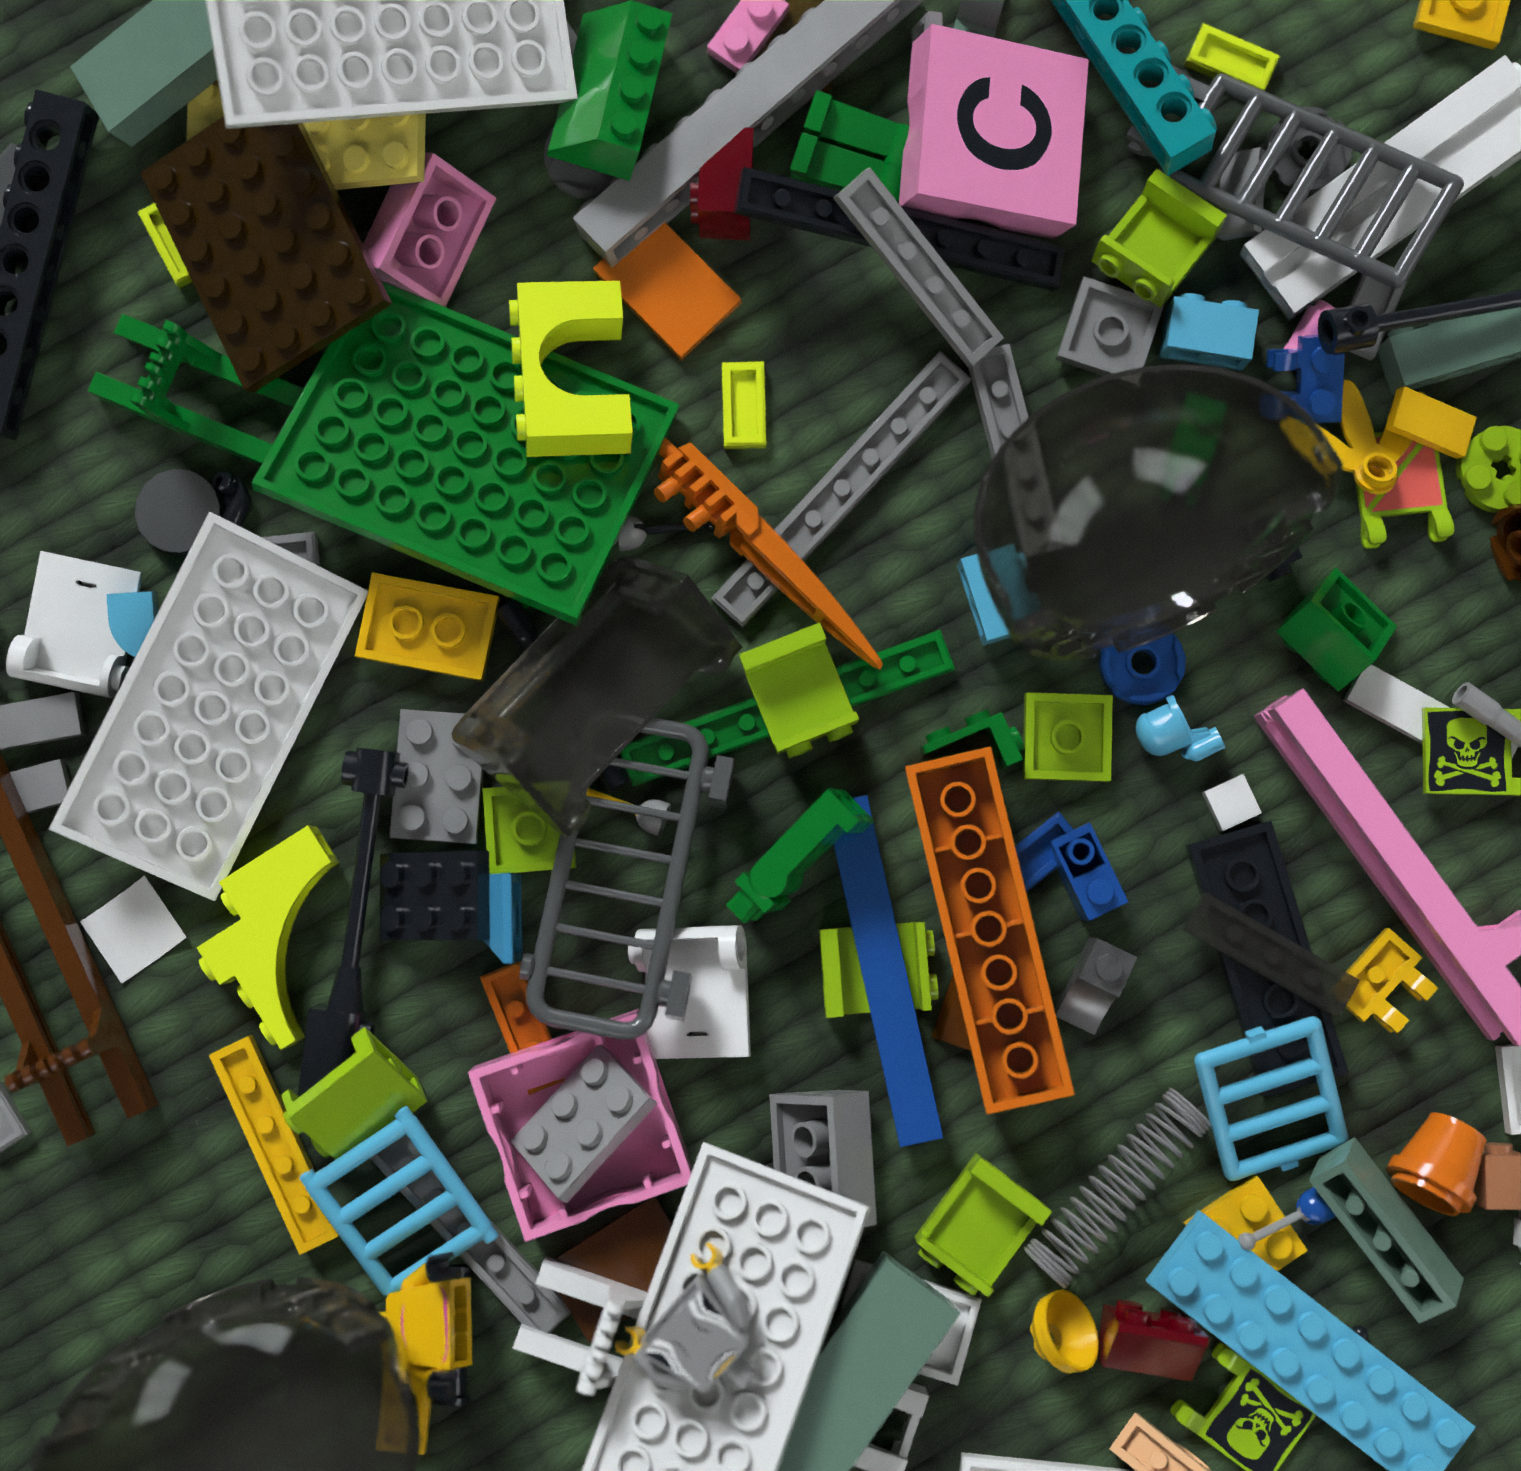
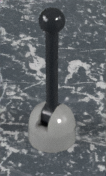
M629 516L617 540L619 551L633 550L639 548L644 543L647 535L686 531L688 529L684 522L646 527L637 517ZM709 521L698 529L713 532L715 526Z

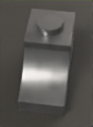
M1089 937L1055 1009L1056 1017L1095 1035L1114 1000L1120 997L1138 957L1101 939Z

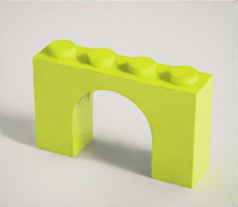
M620 280L517 283V300H509L510 326H518L519 337L511 338L512 364H521V376H514L515 402H523L524 414H516L517 441H526L527 457L630 454L633 435L630 394L585 396L567 393L553 385L541 368L546 356L563 344L574 341L621 340L623 309Z

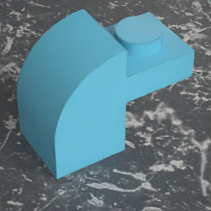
M157 591L106 594L111 633L117 644L125 652L136 657L158 613Z

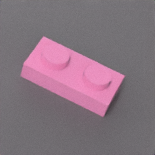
M741 0L708 44L707 53L737 74L744 64L754 60L789 12V3L785 0Z

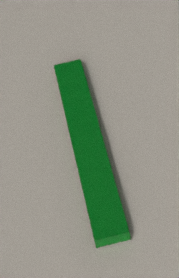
M941 630L877 652L883 663L880 670L874 668L862 658L835 667L852 708L955 670ZM754 697L684 722L697 728L705 736L709 746V760L716 758L717 755L722 756L770 738ZM652 734L618 746L622 758L625 760L678 770L689 768L692 757V749L687 742ZM627 769L633 787L664 777V775Z

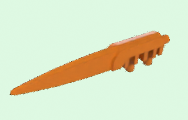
M665 438L659 451V455L664 459L658 475L662 483L654 488L655 497L664 503L679 492L686 497L684 505L689 510L696 507L695 510L683 518L684 525L688 530L694 532L710 521L715 526L714 534L719 539L729 532L730 546L741 557L744 555L815 622H820L822 628L871 666L880 670L883 665L882 660L869 641L817 575L758 513V507L691 442L677 449Z

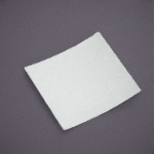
M145 875L110 902L80 921L121 983L146 968L186 938V935Z

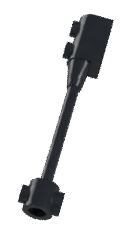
M1521 290L1376 315L1373 307L1368 303L1324 310L1321 312L1318 320L1319 341L1327 354L1342 355L1348 351L1373 347L1377 342L1378 332L1521 307Z
M357 747L356 752L347 751L344 756L341 772L342 785L352 786L351 791L362 792L364 797L342 963L337 969L328 1005L317 1004L309 1008L297 1096L303 1095L356 1053L351 1037L363 1027H366L374 1035V1022L365 1021L366 1011L363 1009L362 975L359 962L381 796H395L396 788H405L408 781L409 764L399 762L400 753Z

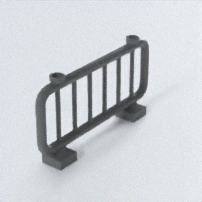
M604 711L594 715L586 723L580 742L570 741L566 756V766L574 767L535 952L534 954L524 953L519 972V979L528 980L526 1003L530 1013L539 1022L568 1030L620 1040H630L644 1035L652 1027L659 1006L666 1007V1018L684 1021L692 975L691 973L674 970L672 981L664 980L701 794L702 792L709 793V806L726 809L734 772V758L717 755L715 767L707 766L709 746L705 736L697 728L685 723L622 711ZM615 727L683 740L692 749L689 771L595 754L599 735L604 729ZM593 762L687 780L680 813L586 796ZM584 804L678 822L672 855L577 838ZM575 846L669 864L663 898L569 881L568 877ZM566 889L661 907L654 941L559 923ZM561 932L652 950L645 985L550 967L556 933ZM547 975L642 993L639 1014L630 1022H622L549 1007L544 1000Z

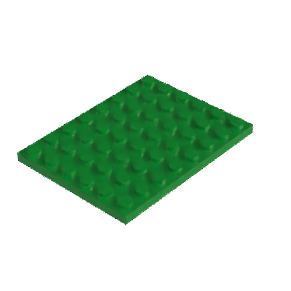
M381 281L392 304L328 345L251 482L253 490L577 626L658 457L662 443L667 438L679 413L680 404L551 351L544 359L541 368L548 380L557 388L567 393L585 396L630 394L633 431L631 453L527 457L526 441H517L516 414H524L523 402H515L514 376H521V364H512L511 338L516 336Z

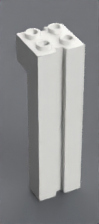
M1504 55L1391 137L1385 144L1463 178L1464 187L1455 200L1457 201L1490 176L1496 177L1521 159V65L1516 62L1511 63L1508 57ZM1378 161L1331 239L1351 249H1355L1402 171ZM1356 164L1306 199L1292 222L1315 232ZM1418 178L1370 257L1373 259L1378 258L1418 229L1442 189ZM1266 229L1244 244L1240 255L1289 321L1307 309L1309 305L1314 304L1357 273V271Z

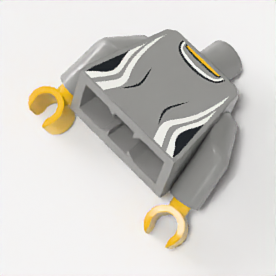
M705 1242L711 1251L710 1261L702 1264L700 1257L695 1253L691 1254L690 1259L696 1268L708 1272L706 1278L699 1274L647 1332L639 1326L625 1327V1330L633 1337V1345L630 1347L623 1340L616 1341L615 1349L621 1355H634V1362L658 1386L683 1390L695 1387L705 1392L722 1376L739 1391L748 1384L755 1373V1368L740 1356L748 1345L746 1329L749 1324V1318L741 1290L727 1268L721 1265L723 1261L721 1250L717 1246Z

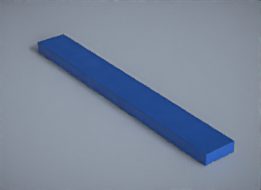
M867 795L853 798L872 817ZM872 823L863 833L845 832L833 846L899 1146L904 1147L941 1139L943 1134L875 828Z

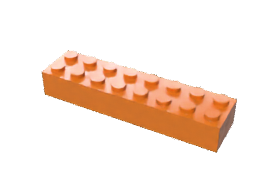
M991 746L905 766L986 1114L1075 1095Z

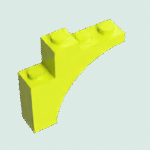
M308 825L219 881L224 890V893L220 896L225 907L233 916L239 915L241 920L197 947L202 956L199 959V964L205 975L211 981L217 980L219 985L231 983L237 979L240 985L236 989L241 1000L248 1008H255L263 1021L259 1024L262 1034L271 1045L277 1044L280 1050L291 1047L305 1038L297 1023L287 990L286 955L292 927L310 891L329 870L340 863L316 826Z

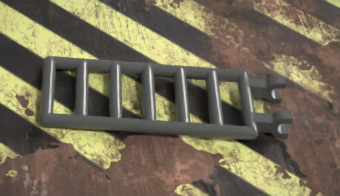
M1172 65L1178 75L1184 74L1191 83L1194 91L1193 98L1201 109L1207 108L1212 114L1224 93L1246 102V105L1200 179L1180 170L1172 173L1169 177L1222 210L1392 288H1401L1406 283L1464 187L1463 178L1227 74L1221 73L1216 75L1208 86L1190 78L1183 70ZM1264 110L1284 119V122L1238 197L1215 187L1260 112ZM1132 125L1126 134L1127 139L1131 140L1128 151L1155 159L1134 125ZM1300 127L1323 136L1276 214L1253 204ZM1338 144L1362 153L1315 232L1292 222ZM1378 161L1402 171L1355 249H1351L1331 239ZM1160 166L1158 169H1159L1160 171H1162L1163 173H1165V172L1163 171V169L1161 168V166ZM1419 178L1442 190L1393 268L1370 256Z

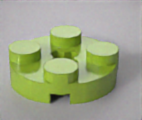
M1491 426L1470 439L1466 456L1457 459V480L1461 478L1462 486L1466 490L1463 492L1464 495L1476 507L1498 513L1500 509L1510 505L1521 504L1520 429L1510 426ZM1504 460L1510 468V475H1505L1502 479H1498L1496 477L1497 470L1491 467L1492 462L1498 463Z

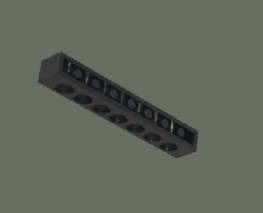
M35 90L33 102H30L25 110L24 122L26 129L22 143L18 144L15 149V172L12 184H9L4 192L3 205L5 211L0 225V341L3 339L7 341L6 351L0 356V437L14 441L17 440L99 120L98 113L86 102L40 90ZM60 135L59 144L54 149L47 150L48 141L52 137ZM45 176H49L48 186L42 191H36L38 181ZM39 217L37 228L32 232L26 233V225L29 220ZM28 257L26 270L16 274L15 268L17 263L21 259ZM17 298L18 305L16 310L11 315L6 316L5 307L7 303Z

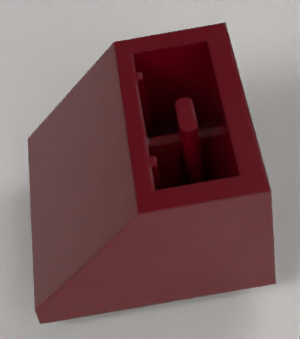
M1117 1300L1116 1306L1103 1304L1097 1359L1103 1367L1192 1381L1208 1346L1209 1337L1196 1325V1321L1186 1318L1187 1313L1183 1310L1160 1307V1313L1143 1311V1305L1140 1303Z

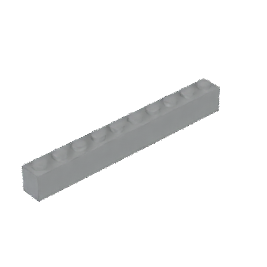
M824 0L816 8L808 9L792 29L785 35H779L774 38L762 55L755 61L744 64L733 80L722 89L713 91L707 97L704 105L691 116L682 118L666 138L659 144L656 143L648 147L641 159L635 163L630 181L614 177L607 189L596 198L587 200L580 207L578 214L573 217V220L581 237L611 267L615 266L664 222L667 224L690 204L691 183H699V168L743 128H754L755 148L814 97L816 90H822L924 0Z

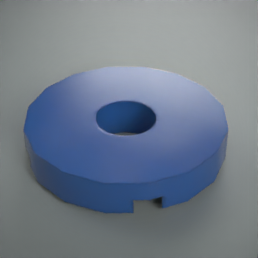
M1136 620L1123 624L1111 633L1100 650L1098 668L1103 684L1113 696L1128 704L1146 706L1164 700L1175 691L1185 675L1186 664L1182 644L1175 634H1172L1168 629L1164 628L1165 626L1158 622ZM1144 651L1152 657L1153 668L1150 673L1139 674L1132 668L1131 658L1135 652Z

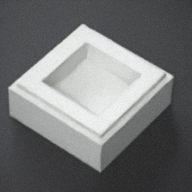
M1244 774L1201 792L1219 831H1224L1262 813Z

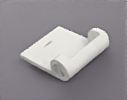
M40 551L24 635H17L13 639L7 653L6 671L8 676L114 698L129 671L128 666H125L128 653L117 644L111 633L106 594L140 592L143 572Z
M741 925L674 928L664 980L672 981L673 971L675 970L691 973L692 983L684 1021L666 1018V1007H658L654 1023L647 1031L655 1059L750 1057L747 948L743 927ZM656 928L638 929L635 938L654 941ZM628 946L629 961L631 964L636 965L639 972H645L646 982L652 950Z

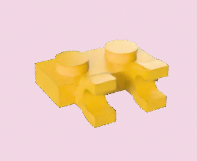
M1385 928L1330 988L1328 993L1360 1022H1365L1372 1014L1374 1019L1389 1033L1393 1031L1399 1033L1410 1020L1385 1000L1387 996L1401 982L1406 991L1417 1001H1421V999L1428 1001L1437 991L1438 987L1414 968L1423 957L1390 928Z

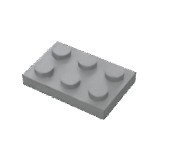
M400 709L397 752L400 753L399 762L409 764V774L406 787L396 788L395 796H393L390 838L478 844L488 728L487 715Z
M599 1045L593 1049L510 1142L559 1200L568 1203L656 1106L657 1102L606 1047Z

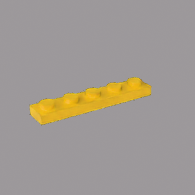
M249 1035L209 1054L299 1255L338 1237V1233L299 1179L304 1172L311 1169L314 1170L299 1135L288 1126L283 1117V1113L286 1111L284 1102L253 1035Z

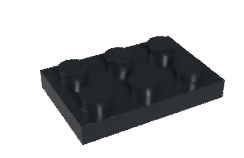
M489 851L380 854V940H489Z

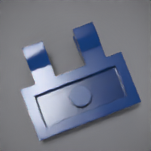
M1318 335L1298 336V349H1267L1266 367L1273 368V371L1297 369L1296 391L1265 392L1264 409L1271 410L1272 414L1295 412V414L1301 415L1314 423L1341 422L1345 354H1327L1320 344Z

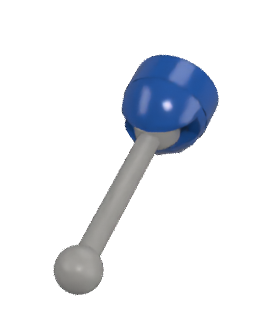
M1313 1187L1300 1195L1296 1205V1212L1252 1234L1242 1233L1237 1240L1240 1242L1241 1248L1248 1251L1254 1248L1255 1242L1300 1219L1305 1223L1318 1225L1333 1219L1336 1215Z

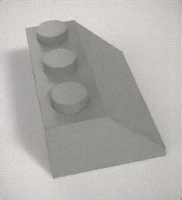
M826 1090L769 1094L774 1169L871 1207L864 1227L877 1225L869 1091Z

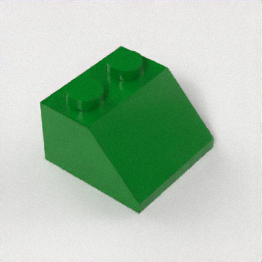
M1335 567L1292 610L1276 632L1282 637L1284 644L1291 651L1299 653L1313 667L1314 672L1322 681L1330 683L1339 692L1375 662L1397 628V625Z

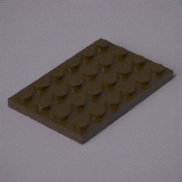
M223 116L141 172L143 180L244 390L254 393L392 304L303 123L226 129Z

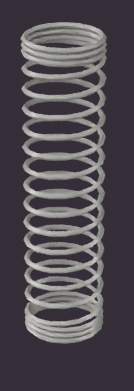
M1168 1088V1091L1162 1094V1098L1174 1111L1161 1103H1155V1109L1168 1125L1153 1114L1145 1113L1146 1120L1160 1136L1146 1126L1139 1123L1136 1124V1129L1151 1147L1134 1135L1126 1134L1127 1140L1142 1158L1127 1147L1117 1144L1118 1151L1134 1170L1115 1156L1107 1155L1109 1162L1128 1184L1106 1167L1098 1165L1100 1173L1121 1196L1096 1177L1089 1176L1091 1184L1112 1207L1087 1188L1079 1186L1082 1195L1104 1219L1075 1197H1070V1202L1096 1231L1068 1209L1060 1207L1061 1213L1087 1242L1054 1217L1051 1218L1052 1224L1079 1254L1050 1231L1041 1228L1043 1235L1070 1265L1035 1238L1030 1241V1244H1027V1247H1024V1251L1061 1287L1067 1288V1285H1070L1073 1278L1058 1263L1070 1272L1079 1274L1078 1267L1061 1247L1079 1261L1089 1264L1087 1256L1070 1236L1093 1253H1099L1097 1246L1078 1224L1102 1242H1108L1106 1235L1085 1211L1111 1231L1118 1232L1116 1225L1092 1198L1120 1220L1127 1221L1125 1214L1100 1186L1132 1211H1137L1134 1203L1108 1175L1141 1200H1146V1196L1117 1164L1147 1187L1156 1190L1151 1180L1126 1153L1160 1179H1165V1175L1136 1143L1149 1151L1166 1166L1175 1169L1174 1164L1150 1140L1144 1131L1179 1158H1184L1183 1153L1167 1138L1152 1119L1188 1147L1194 1148L1192 1142L1172 1123L1161 1109L1180 1121L1198 1137H1203V1134H1206V1131L1212 1128L1211 1122L1173 1088Z

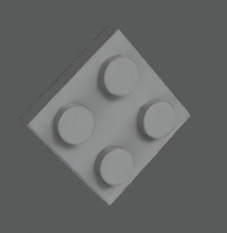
M1083 277L1055 360L1136 386L1139 382L1164 305L1160 308L1151 301L1139 298L1133 292Z

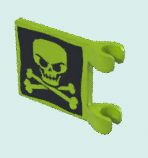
M1422 708L1423 794L1521 796V778H1512L1510 740L1490 726L1480 723L1460 708ZM1504 709L1521 721V709Z
M1219 1341L1211 1351V1355L1221 1365L1234 1373V1377L1205 1417L1182 1399L1175 1401L1170 1412L1176 1417L1178 1422L1199 1435L1244 1470L1277 1471L1316 1414L1233 1349Z

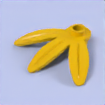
M1343 380L1342 417L1340 422L1349 447L1334 435L1301 415L1292 414L1287 417V424L1292 433L1310 453L1335 468L1353 473L1357 485L1371 494H1384L1393 489L1398 479L1395 462L1399 460L1413 442V440L1384 429L1377 444L1364 400L1356 385L1349 380Z

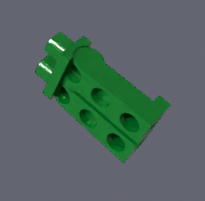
M816 90L804 125L805 133L802 132L790 167L792 179L841 191L862 171L870 167L899 204L903 149L907 141L909 125L896 123L833 100L832 95Z
M827 789L765 853L751 871L743 872L734 881L741 890L726 904L727 907L744 924L748 923L751 919L758 921L765 913L783 910L791 902L786 895L793 894L800 888L803 883V874L845 832L863 833L875 820L845 790Z

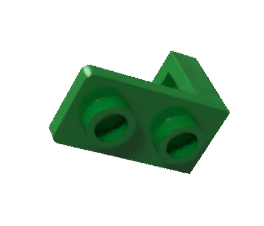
M988 709L964 719L967 727L951 733L949 726L926 735L925 738L928 744L919 748L923 757L985 730L1002 769L1023 760L1020 751L1025 750L1017 728L1015 726L1008 727L1002 712L991 716Z

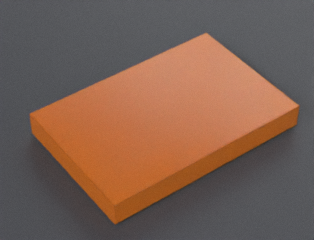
M665 222L615 266L611 267L603 258L593 267L594 273L602 281L620 280L622 301L681 361L742 304L741 298Z

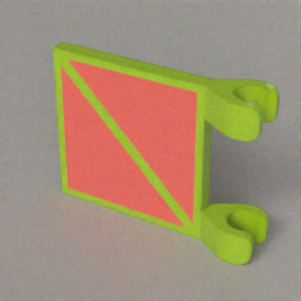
M1383 432L1374 433L1377 444ZM1413 441L1405 453L1395 462L1398 479L1393 489L1387 493H1368L1361 489L1355 481L1361 517V543L1364 548H1377L1386 541V529L1381 517L1428 512V536L1432 542H1443L1454 534V522L1447 507L1439 451Z

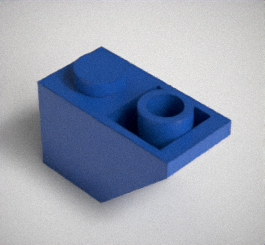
M1090 822L1049 841L1062 883L1080 920L1090 921L1128 902Z

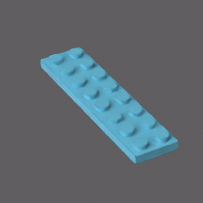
M1200 1210L1195 1213L1145 1280L1154 1289L1388 1471H1444L1476 1428V1426L1254 1252L1242 1249L1240 1242Z

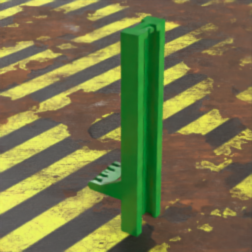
M122 313L114 334L159 353L151 352L149 356L152 362H147L144 368L149 372L147 378L140 376L137 383L142 390L96 372L87 391L99 400L261 466L273 444L176 405L166 397L181 362L243 387L229 357L220 354L194 338L181 326L166 320L162 327L163 330ZM277 377L255 391V393L294 408L304 388Z

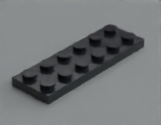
M1272 821L1185 845L1243 1038H1246L1245 1031L1260 1026L1265 1031L1314 1016L1322 1023L1334 1077L1349 1073ZM1306 1037L1249 1056L1255 1075L1311 1057ZM1313 1075L1261 1092L1260 1094L1263 1097H1268L1317 1082L1316 1076Z

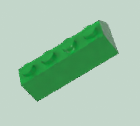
M630 0L583 14L572 56L578 99L560 103L547 156L630 181L640 151L673 13Z

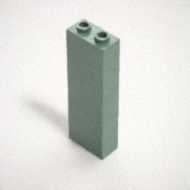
M152 0L70 66L108 132L131 147L218 80L205 0Z
M884 1251L827 1330L778 1471H850L961 1314L954 1302Z

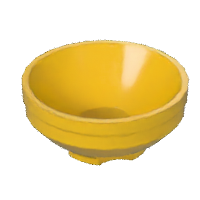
M1064 1289L1055 1290L1041 1298L1036 1305L1033 1322L1030 1327L1036 1352L1042 1359L1047 1360L1052 1366L1062 1372L1070 1374L1088 1370L1094 1365L1099 1352L1098 1333L1090 1311L1078 1296ZM1049 1331L1051 1332V1334H1052V1336H1053L1054 1343H1053V1341H1052V1339H1051V1336H1050Z

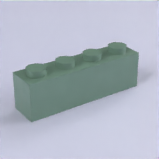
M1521 307L1429 323V326L1415 330L1413 326L1391 330L1387 333L1388 339L1379 346L1377 351L1391 396L1395 395L1396 389L1404 386L1414 390L1521 358Z
M1354 1137L1320 1155L1309 1181L1418 1323H1422L1456 1307L1464 1278L1358 1140Z

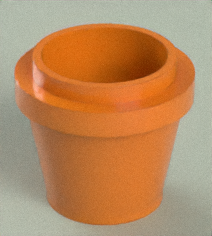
M1432 1112L1400 1154L1391 1157L1386 1167L1387 1173L1392 1177L1390 1182L1405 1196L1436 1212L1450 1216H1457L1459 1212L1469 1213L1477 1199L1474 1188L1487 1140L1470 1125L1454 1117Z

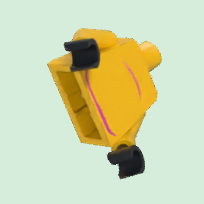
M453 1252L430 1255L423 1265L403 1280L401 1291L387 1295L386 1312L371 1313L367 1323L370 1338L386 1339V1355L388 1359L401 1362L405 1372L427 1387V1393L432 1400L456 1399V1394H453L451 1390V1381L458 1378L459 1372L446 1370L472 1365L471 1278L457 1279V1273H451L449 1260L451 1257H454Z

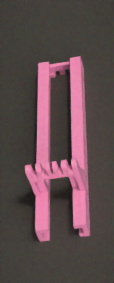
M1304 689L1295 692L1289 697L1286 695L1280 697L1254 716L1256 722L1487 1040L1495 1041L1500 1037V1033L1504 1031L1513 1045L1521 1046V987L1506 967V965L1521 955V910L1514 912L1499 924L1475 925Z

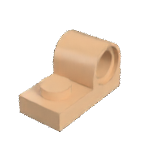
M1139 1413L1133 1414L1109 1448L1135 1471H1212L1197 1456L1182 1445L1174 1443Z

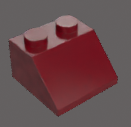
M752 127L743 128L699 168V183H691L690 185L691 223L699 224L700 238L750 240L751 218L733 214L740 171L743 167L753 169L754 128Z

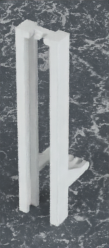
M545 1256L535 1284L603 1307L602 1315L590 1347L551 1333H545L521 1323L513 1349L579 1371L577 1391L593 1396L596 1389L613 1387L623 1358L609 1354L620 1316L623 1314L638 1319L648 1292ZM911 1383L894 1407L906 1412L909 1416L907 1422L904 1421L901 1430V1441L895 1440L890 1450L869 1443L853 1466L866 1471L905 1470L908 1461L907 1456L920 1417L923 1416L929 1398L925 1387Z

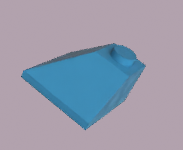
M489 874V940L483 941L503 963H515L522 961L521 874Z

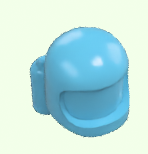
M1174 695L1166 698L1168 704L1148 713H1142L1136 722V736L1145 751L1155 756H1164L1182 748L1181 756L1183 758L1200 761L1226 748L1216 727L1190 730L1179 705L1176 703Z

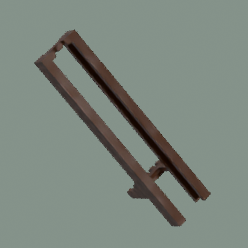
M0 752V835L89 1032L88 1038L62 1051L58 1050L0 920V996L22 1043L16 1070L6 1075L4 1081L10 1092H15L37 1083L40 1084L63 1138L69 1147L96 1133L67 1070L68 1067L99 1054L127 1119L159 1104Z

